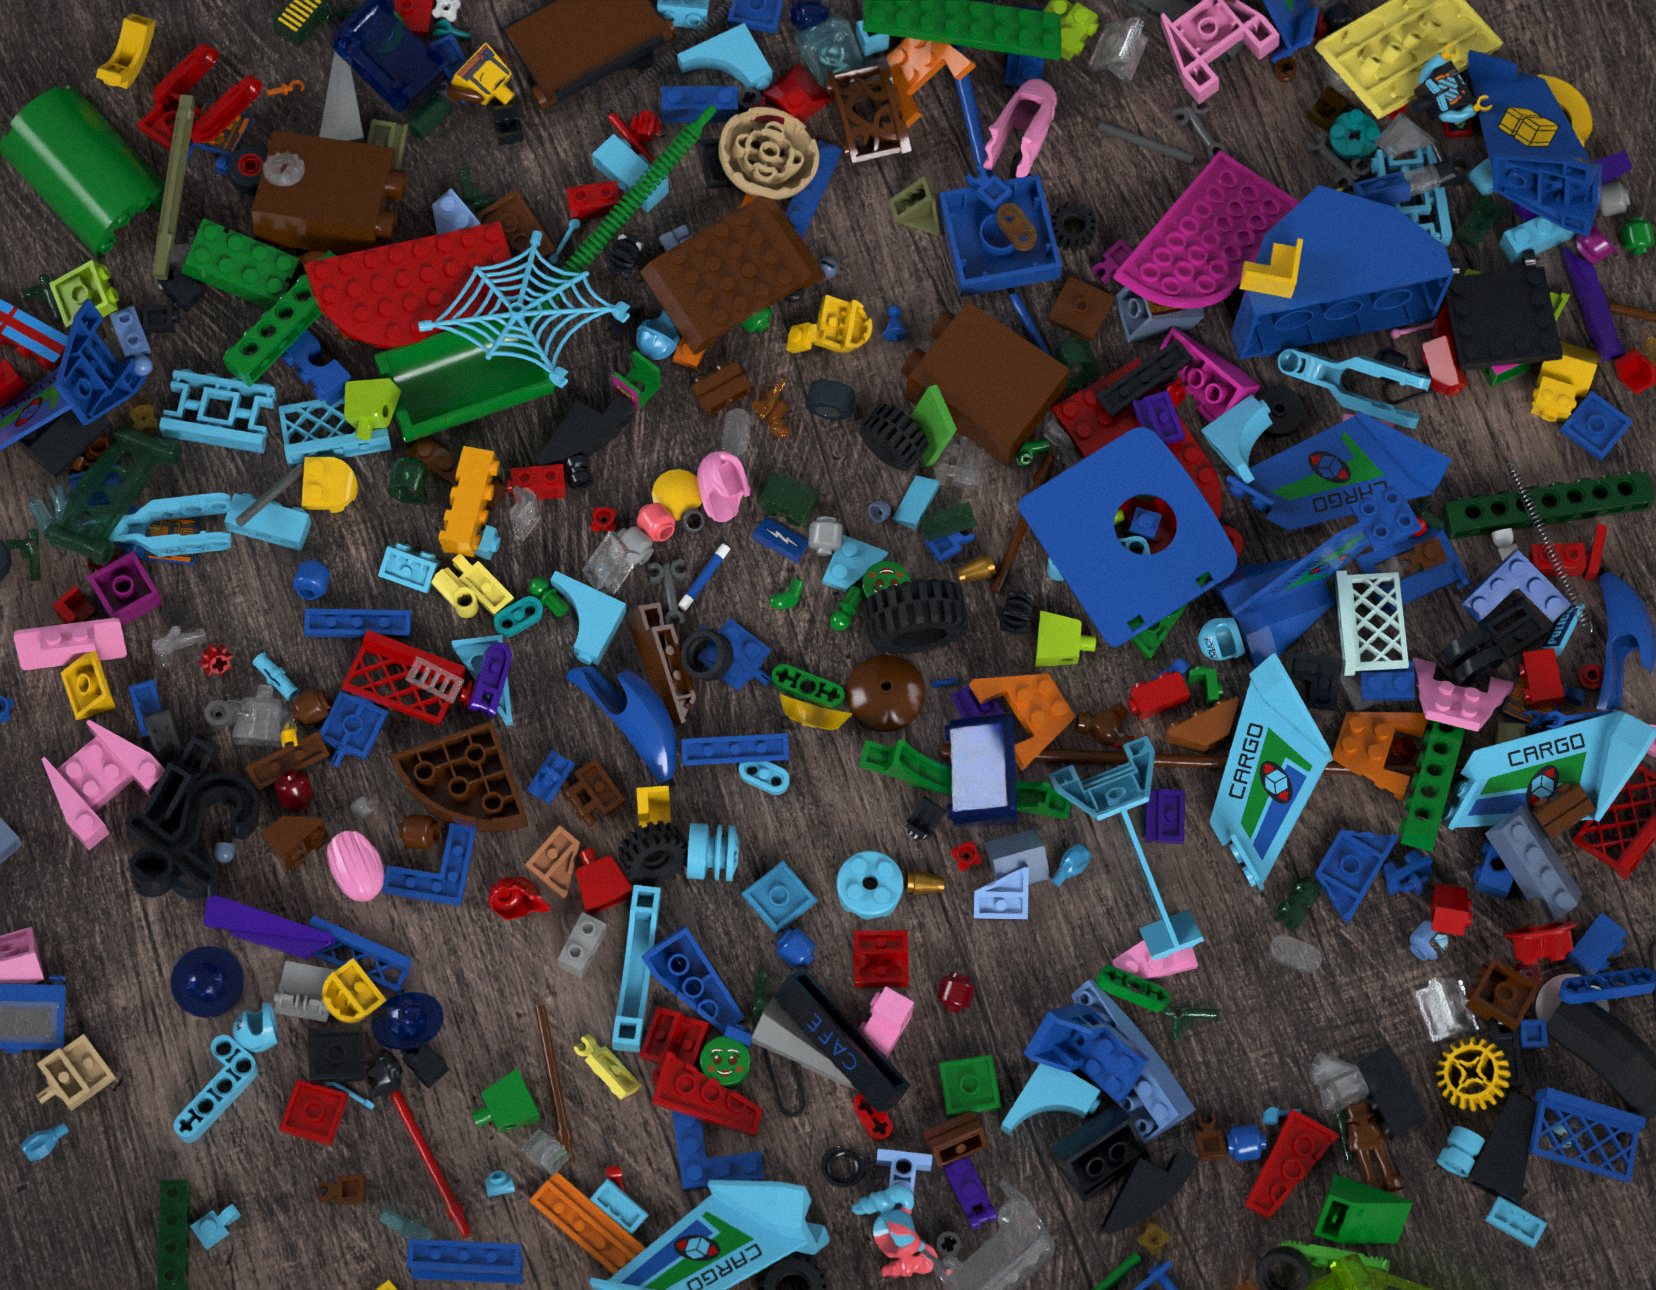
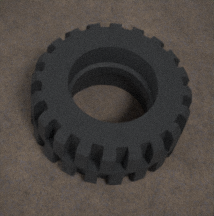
M920 579L888 586V588L881 589L876 594L869 596L863 609L869 642L874 649L882 653L908 654L937 649V647L946 646L950 642L957 641L959 637L965 634L968 628L963 591L956 583L944 579Z

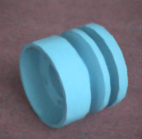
M690 823L687 879L704 880L707 869L713 868L715 880L719 881L720 869H726V881H733L734 873L738 867L739 840L735 825H729V836L722 837L723 825H718L716 835L710 836L708 824Z

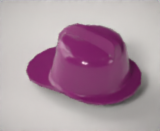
M1594 222L1589 236L1577 234V248L1590 263L1596 264L1612 253L1617 257L1619 256L1618 251L1599 231Z

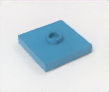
M783 860L742 892V897L775 935L779 934L817 903L816 897Z

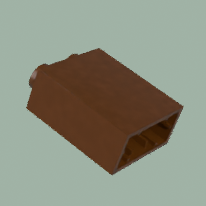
M273 130L252 207L254 239L265 244L326 253L330 250L332 253L339 255L380 247L381 240L393 241L397 227V211L389 210L391 199L403 201L407 186V171L396 169L395 148Z
M967 302L957 316L947 310L938 319L931 332V337L937 341L927 353L920 348H916L907 358L901 369V374L908 378L905 399L917 406L927 388L937 385L957 428L956 433L1007 466L1023 443H1025L1064 393L1070 369L970 302Z

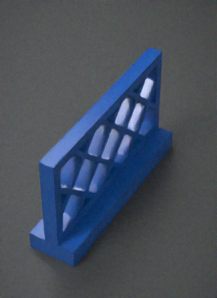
M1549 1087L1536 1091L1534 1102L1538 1104L1528 1153L1621 1182H1631L1640 1129L1645 1127V1117ZM1545 1108L1553 1110L1558 1119L1551 1126L1548 1125L1544 1118ZM1572 1116L1578 1118L1583 1127L1575 1134L1566 1121ZM1559 1124L1563 1126L1569 1138L1560 1143L1552 1132V1129ZM1596 1124L1602 1125L1608 1135L1600 1141L1597 1140L1591 1130V1127ZM1586 1132L1593 1145L1583 1151L1576 1137ZM1620 1132L1630 1134L1629 1145L1622 1149L1615 1137ZM1545 1133L1554 1146L1548 1151L1538 1148L1540 1136ZM1609 1139L1617 1151L1610 1158L1606 1156L1601 1147V1144ZM1571 1141L1578 1153L1573 1158L1567 1157L1561 1146ZM1593 1149H1596L1603 1161L1597 1166L1592 1165L1586 1156ZM1619 1156L1625 1165L1623 1174L1617 1173L1611 1164V1161Z

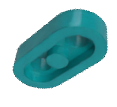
M527 596L499 611L494 618L496 632L502 635V637L507 638L522 632L541 620L543 605L538 598ZM528 609L535 611L533 615H527L525 612ZM505 622H511L512 626L510 628H504L503 624Z

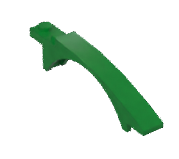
M900 739L892 747L865 740L863 743L858 768L907 781L906 785L954 798L1035 815L1068 819L1071 802L1057 793L1053 787H1050L1051 783L1044 781H1006L963 772L922 755L906 741Z

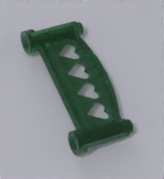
M119 425L113 434L116 443L109 447L82 476L68 500L61 522L59 524H50L45 531V538L51 543L91 558L93 563L106 566L111 561L115 550L114 543L107 539L159 463L169 467L177 464L182 454V444L172 439L165 441L126 425ZM125 452L131 453L137 462L136 465L115 466V463L121 460L120 456ZM110 472L118 473L123 481V484L101 485L103 481L107 480V475ZM98 491L103 492L110 504L97 506L87 505L90 500H93V495ZM88 511L93 516L96 524L75 526L74 522L80 519L79 516L82 512Z

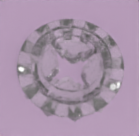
M288 150L285 153L276 151L274 156H268L266 163H263L264 176L270 183L277 186L293 185L300 181L305 173L304 161L299 158L297 153L290 154ZM284 163H287L288 167H286L285 170H283L282 174L280 167H282Z

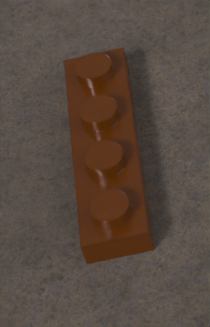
M427 437L417 439L406 454L407 458L452 487L454 485L458 486L459 481H456L455 477L460 458ZM494 479L491 482V485H494L493 498L491 501L487 500L486 508L492 512L508 492L505 486Z

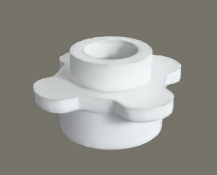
M436 0L437 6L432 11L433 16L440 20L455 21L457 9L461 6L460 1Z

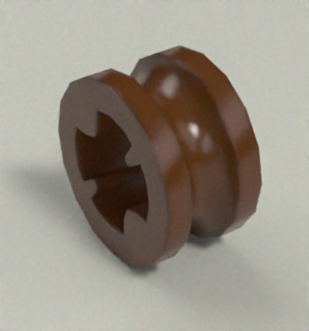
M1290 57L1281 58L1276 61L1273 72L1275 78L1281 82L1293 80L1297 71L1296 61ZM1284 65L1289 67L1287 73L1282 72Z

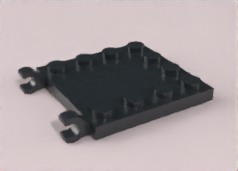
M1534 249L1523 250L1522 264L1524 269L1460 276L1458 258L1449 259L1454 275L1444 299L1459 371L1491 368V366L1562 360L1563 352L1544 266L1536 267Z

